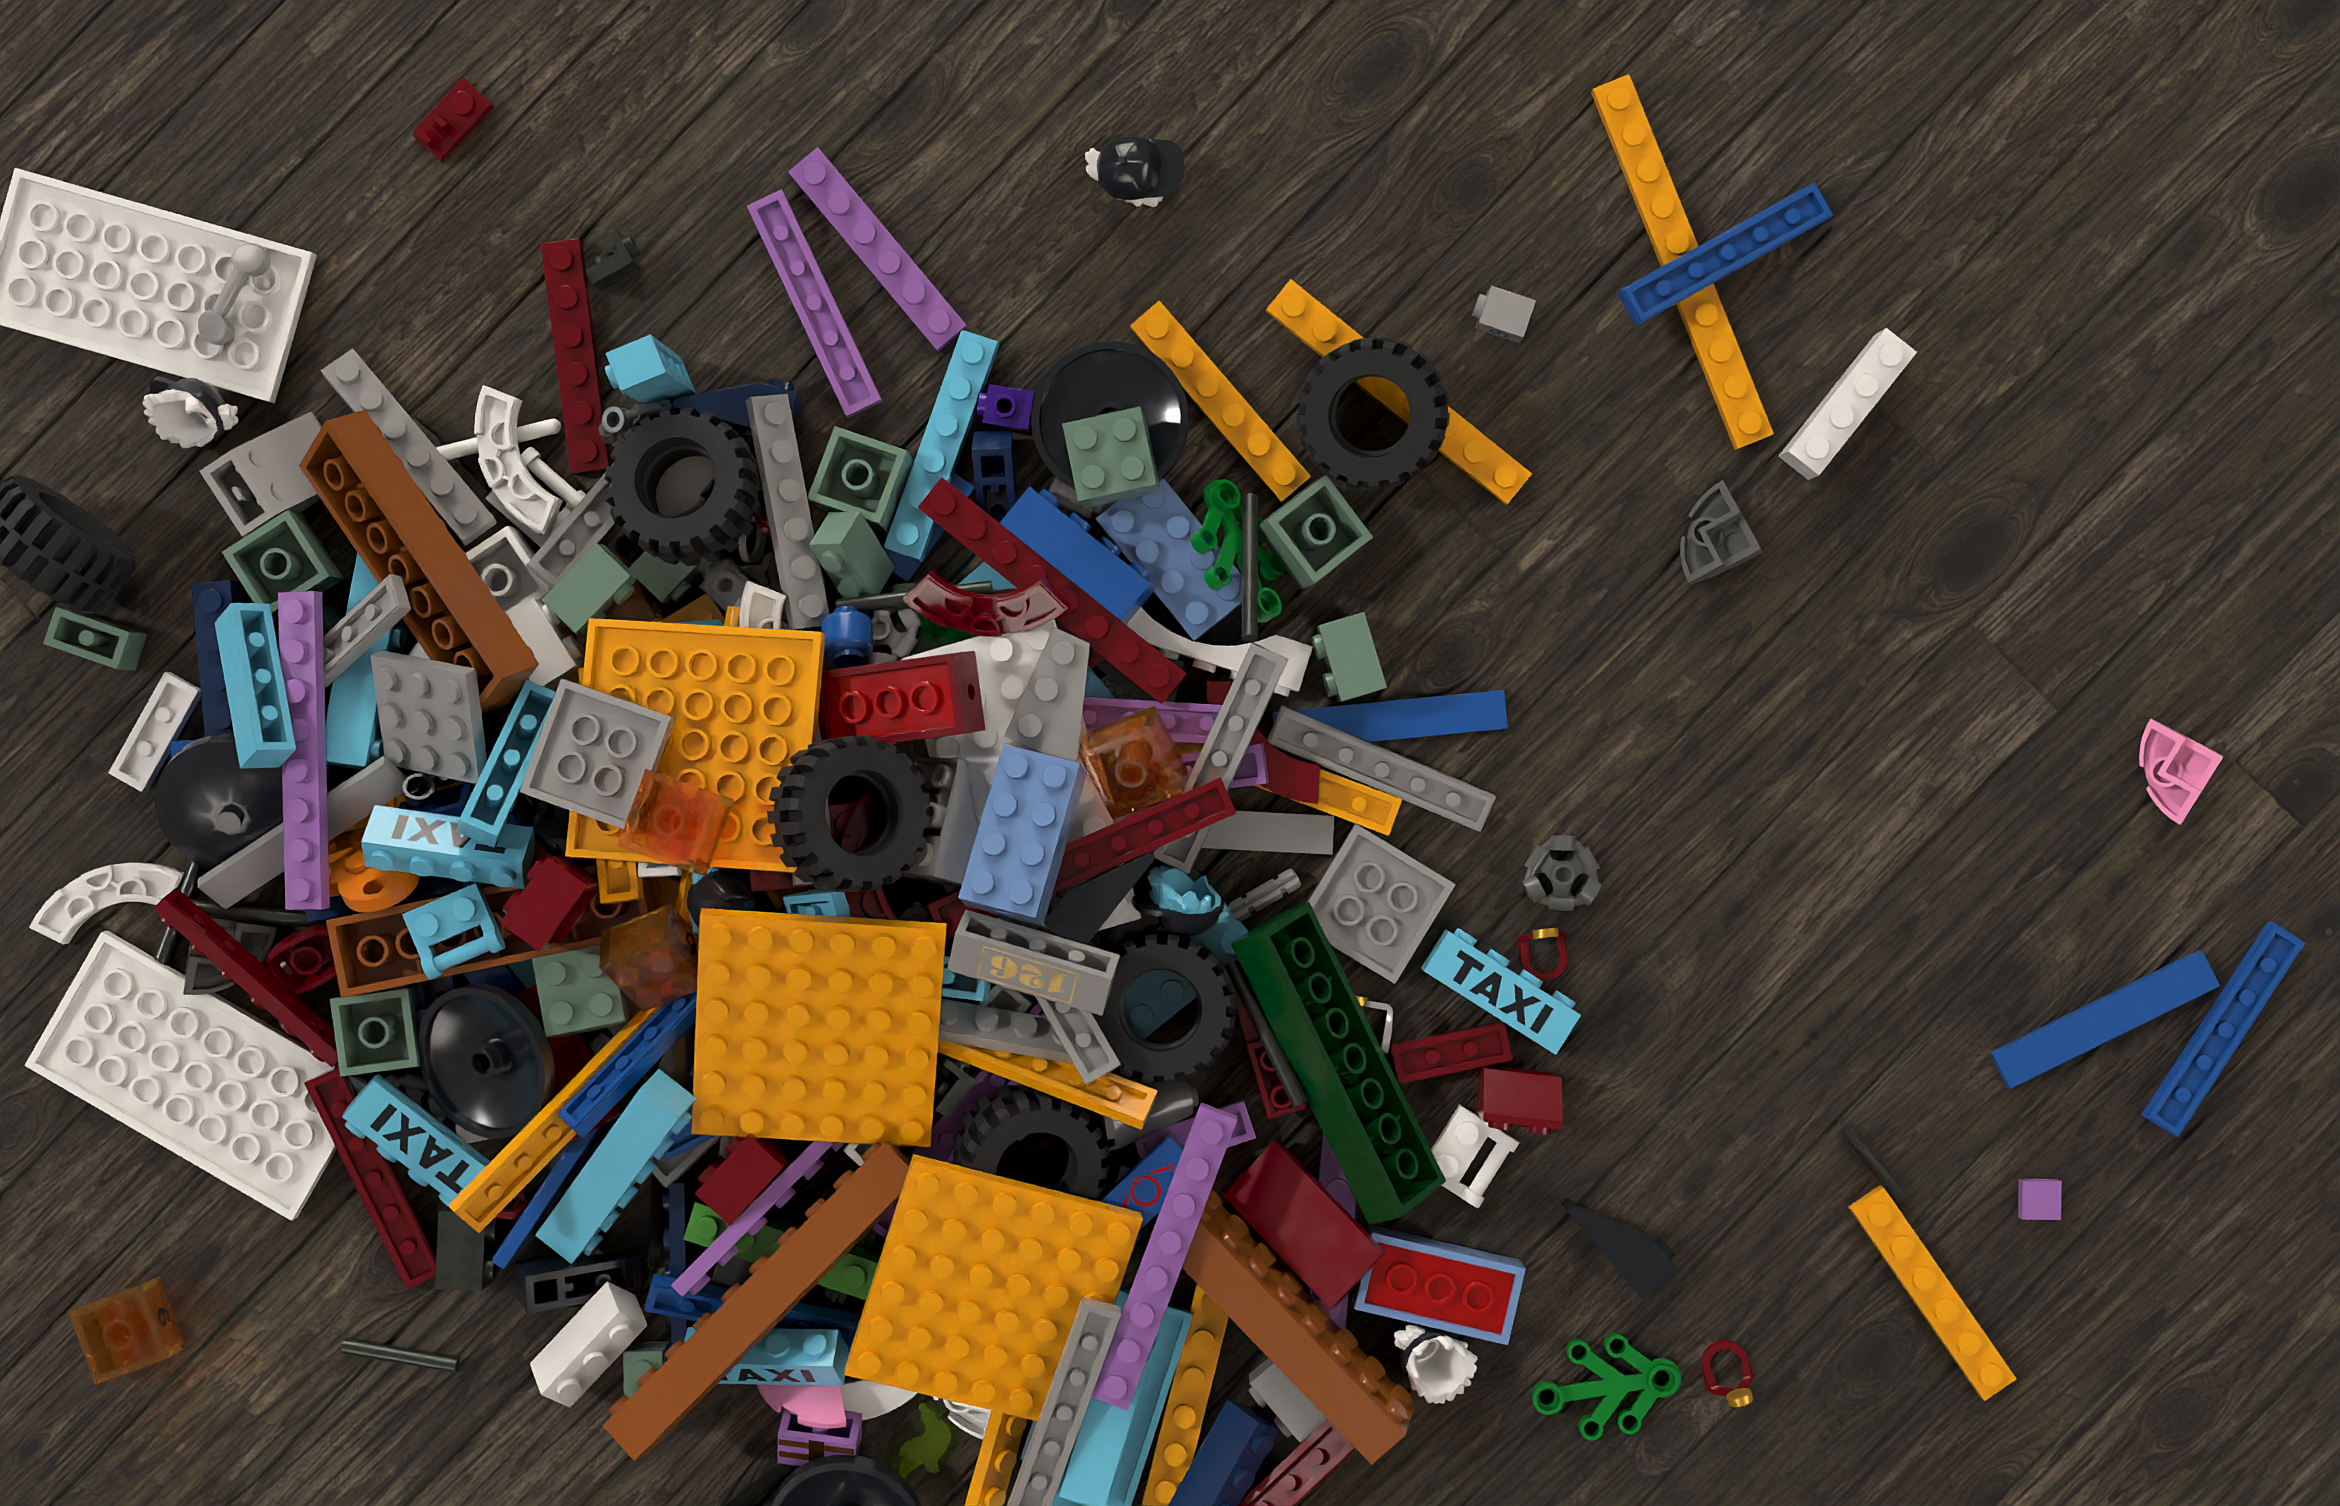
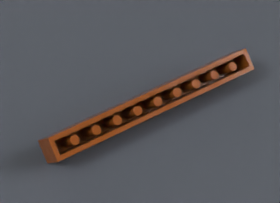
M890 1141L884 1142L882 1145L879 1142L873 1144L861 1157L864 1163L854 1173L848 1170L834 1183L833 1187L837 1191L827 1201L823 1198L816 1201L805 1213L809 1219L799 1229L795 1226L788 1229L777 1241L780 1248L771 1257L765 1254L759 1258L749 1269L752 1276L742 1286L737 1282L730 1287L720 1298L724 1304L714 1314L709 1310L701 1316L692 1326L696 1332L686 1342L681 1338L672 1345L664 1354L668 1360L658 1370L655 1367L649 1369L636 1382L640 1388L630 1398L627 1395L621 1397L608 1410L611 1417L602 1426L634 1461L646 1456L898 1203L911 1159L897 1145H893Z

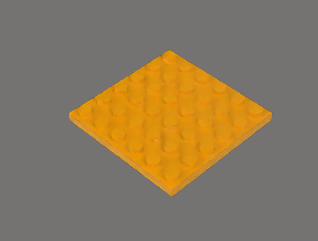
M589 618L582 686L676 719L635 831L630 832L570 810L565 856L795 873L797 867H786L780 859V855L784 853L782 847L773 846L770 835L775 834L776 831L774 823L768 824L767 811H774L775 802L770 801L769 796L771 788L779 787L781 784L776 777L783 766H793L790 762V757L799 750H807L809 744L816 742L826 634L815 631Z
M702 908L699 926L693 1096L697 1099L692 1105L691 1134L735 1137L737 1135L739 1137H747L748 1134H752L756 1138L863 1144L879 1142L881 1145L884 1142L890 1141L893 1145L931 1147L946 923Z
M913 1154L846 1361L844 1375L1038 1421L1082 1296L1114 1305L1143 1221L1142 1213Z

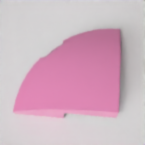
M2150 719L2142 736L2139 762L2140 766L2144 767L2149 784L2146 789L2150 797L2164 814L2181 825L2224 756Z
M756 1384L765 1401L776 1412H781V1406L784 1407L791 1414L798 1415L799 1424L825 1429L842 1428L847 1425L840 1386Z

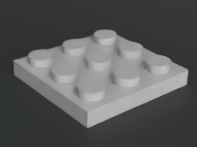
M383 650L370 655L384 756L399 768L476 784L487 762L476 668Z
M561 678L519 792L634 832L640 816L638 818L633 817L635 805L641 800L640 813L643 802L645 804L676 718ZM639 804L637 805V807H636V809H635V813H637V811H638V809H639Z
M1355 823L1307 903L1310 902L1330 945L1395 984L1456 884Z

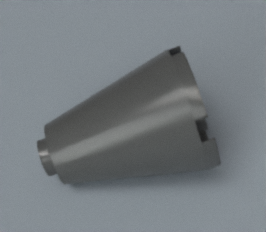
M1118 1075L1158 1090L1155 1103L1143 1129H1138L1094 1111H1091V1114L1104 1133L1108 1152H1114L1193 1114V1107L1198 1106V1094L1194 1083L1188 1084L1186 1078L1177 1080L1174 1084L1165 1085L1164 1082L1142 1083V1079L1134 1076L1128 1078L1125 1075Z

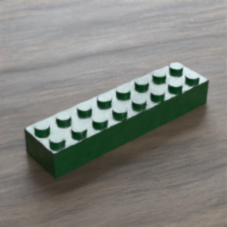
M1310 902L1274 915L1230 944L1368 1224L1400 1218L1444 1184L1446 1179Z

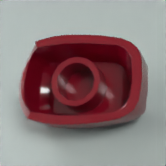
M326 923L315 925L287 936L275 945L267 956L266 966L269 974L277 983L295 995L315 989L337 975Z

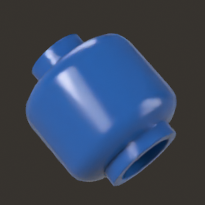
M838 607L822 621L821 632L826 634L824 655L833 661L834 665L843 668L859 666L873 653L872 621L866 614L859 612L855 607Z

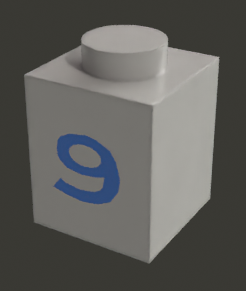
M1491 286L1486 295L1479 294L1472 313V316L1478 318L1475 329L1520 343L1524 338L1536 300Z

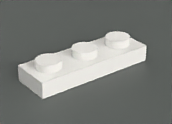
M164 672L108 773L141 792H148L171 751L170 741L178 739L201 697V689L171 672Z

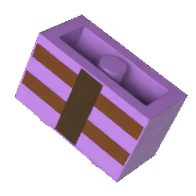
M784 1408L778 1432V1463L802 1466L805 1463L825 1456H858L862 1441L863 1413L845 1411L846 1427L825 1429L799 1424L798 1415L791 1414Z

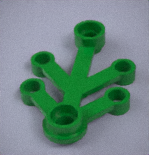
M1226 479L1213 480L1205 486L1203 497L1208 511L1202 528L1193 533L1190 539L1191 545L1196 552L1206 554L1217 546L1216 532L1220 523L1223 525L1226 534L1216 564L1207 569L1204 574L1206 584L1215 591L1230 584V571L1234 559L1242 575V531L1238 525V522L1242 524L1241 497L1235 484ZM1259 518V519H1258V525H1259L1262 521H1264V519ZM1258 534L1259 570L1265 579L1272 581L1283 575L1285 568L1274 554H1271L1260 545L1264 540ZM1258 577V622H1267L1281 613L1282 603L1274 590L1267 587L1262 588Z
M1612 1332L1604 1339V1347L1607 1353L1614 1358L1622 1357L1641 1372L1624 1375L1594 1354L1583 1339L1574 1338L1566 1345L1568 1358L1575 1364L1584 1365L1602 1379L1561 1386L1549 1380L1540 1381L1532 1389L1531 1400L1540 1413L1552 1415L1562 1408L1564 1402L1604 1396L1592 1414L1584 1415L1578 1423L1581 1435L1586 1440L1594 1441L1601 1437L1603 1426L1625 1395L1630 1391L1642 1390L1632 1407L1622 1409L1616 1417L1620 1430L1625 1434L1631 1435L1640 1430L1641 1420L1658 1397H1669L1679 1389L1681 1373L1676 1364L1666 1358L1650 1360L1631 1347L1623 1334ZM1614 1339L1623 1341V1346L1619 1351H1612L1610 1349V1343ZM1577 1345L1585 1347V1352L1581 1357L1572 1356V1349ZM1659 1371L1667 1372V1379L1663 1383H1657L1654 1380L1655 1374ZM1546 1389L1553 1392L1552 1399L1547 1402L1541 1401L1539 1398L1540 1393ZM1632 1415L1636 1418L1633 1426L1624 1427L1622 1425V1421L1626 1416ZM1588 1422H1596L1597 1430L1594 1433H1586L1584 1431V1427Z

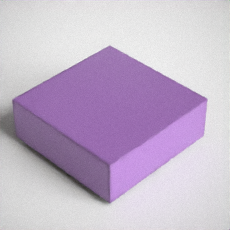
M2018 1179V1217L2022 1220H2061L2062 1181L2058 1179Z

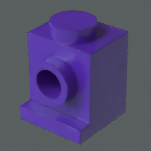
M989 384L987 393L980 392L977 415L983 416L982 423L986 427L1030 434L1032 408L1036 393L1032 390H1021ZM1002 400H1008L1012 403V408L1008 413L998 411V404Z

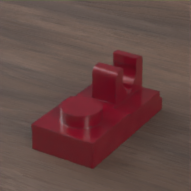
M462 78L413 130L414 133L412 135L442 163L495 107L465 78Z

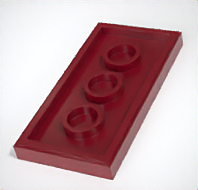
M1279 1140L1273 1141L1224 1195L1226 1200L1330 1309L1335 1308L1386 1253Z

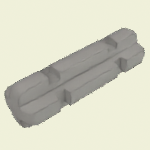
M1287 869L1278 875V879L1274 880L1272 878L1246 893L1247 897L1243 899L1239 897L1230 902L1228 906L1231 913L1233 912L1235 915L1234 918L1241 922L1251 916L1250 912L1254 910L1258 912L1281 899L1283 893L1288 892L1289 894L1301 886V882L1295 871Z

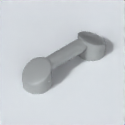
M244 244L234 250L231 257V262L234 266L212 310L205 311L198 319L200 335L211 344L224 345L232 339L234 325L227 315L248 275L258 277L269 269L270 256L268 252L256 244Z

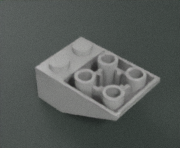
M313 412L302 415L230 450L199 471L242 537H246L286 510L300 513L321 499L299 467L322 428Z
M915 757L914 766L911 768V771H920L925 781L920 787L922 793H929L931 805L925 806L926 816L931 817L930 829H924L922 837L927 839L923 852L914 853L913 856L917 858V862L909 871H900L902 873L901 876L928 884L962 886L978 832L966 760L961 758Z

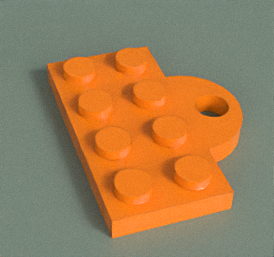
M366 827L340 834L328 842L329 897L341 895L345 904L357 912H376L396 905L413 892L422 876L415 873L394 870L382 871L372 867H365L361 841Z

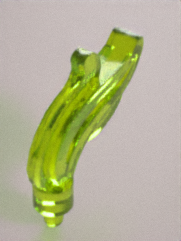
M925 1403L919 1404V1409L922 1413L920 1419L926 1427L925 1433L919 1437L909 1439L899 1452L901 1457L906 1452H909L903 1458L899 1474L904 1479H906L909 1472L922 1464L925 1465L928 1472H939L940 1467L937 1465V1460L950 1443V1427L938 1418L933 1409H928Z

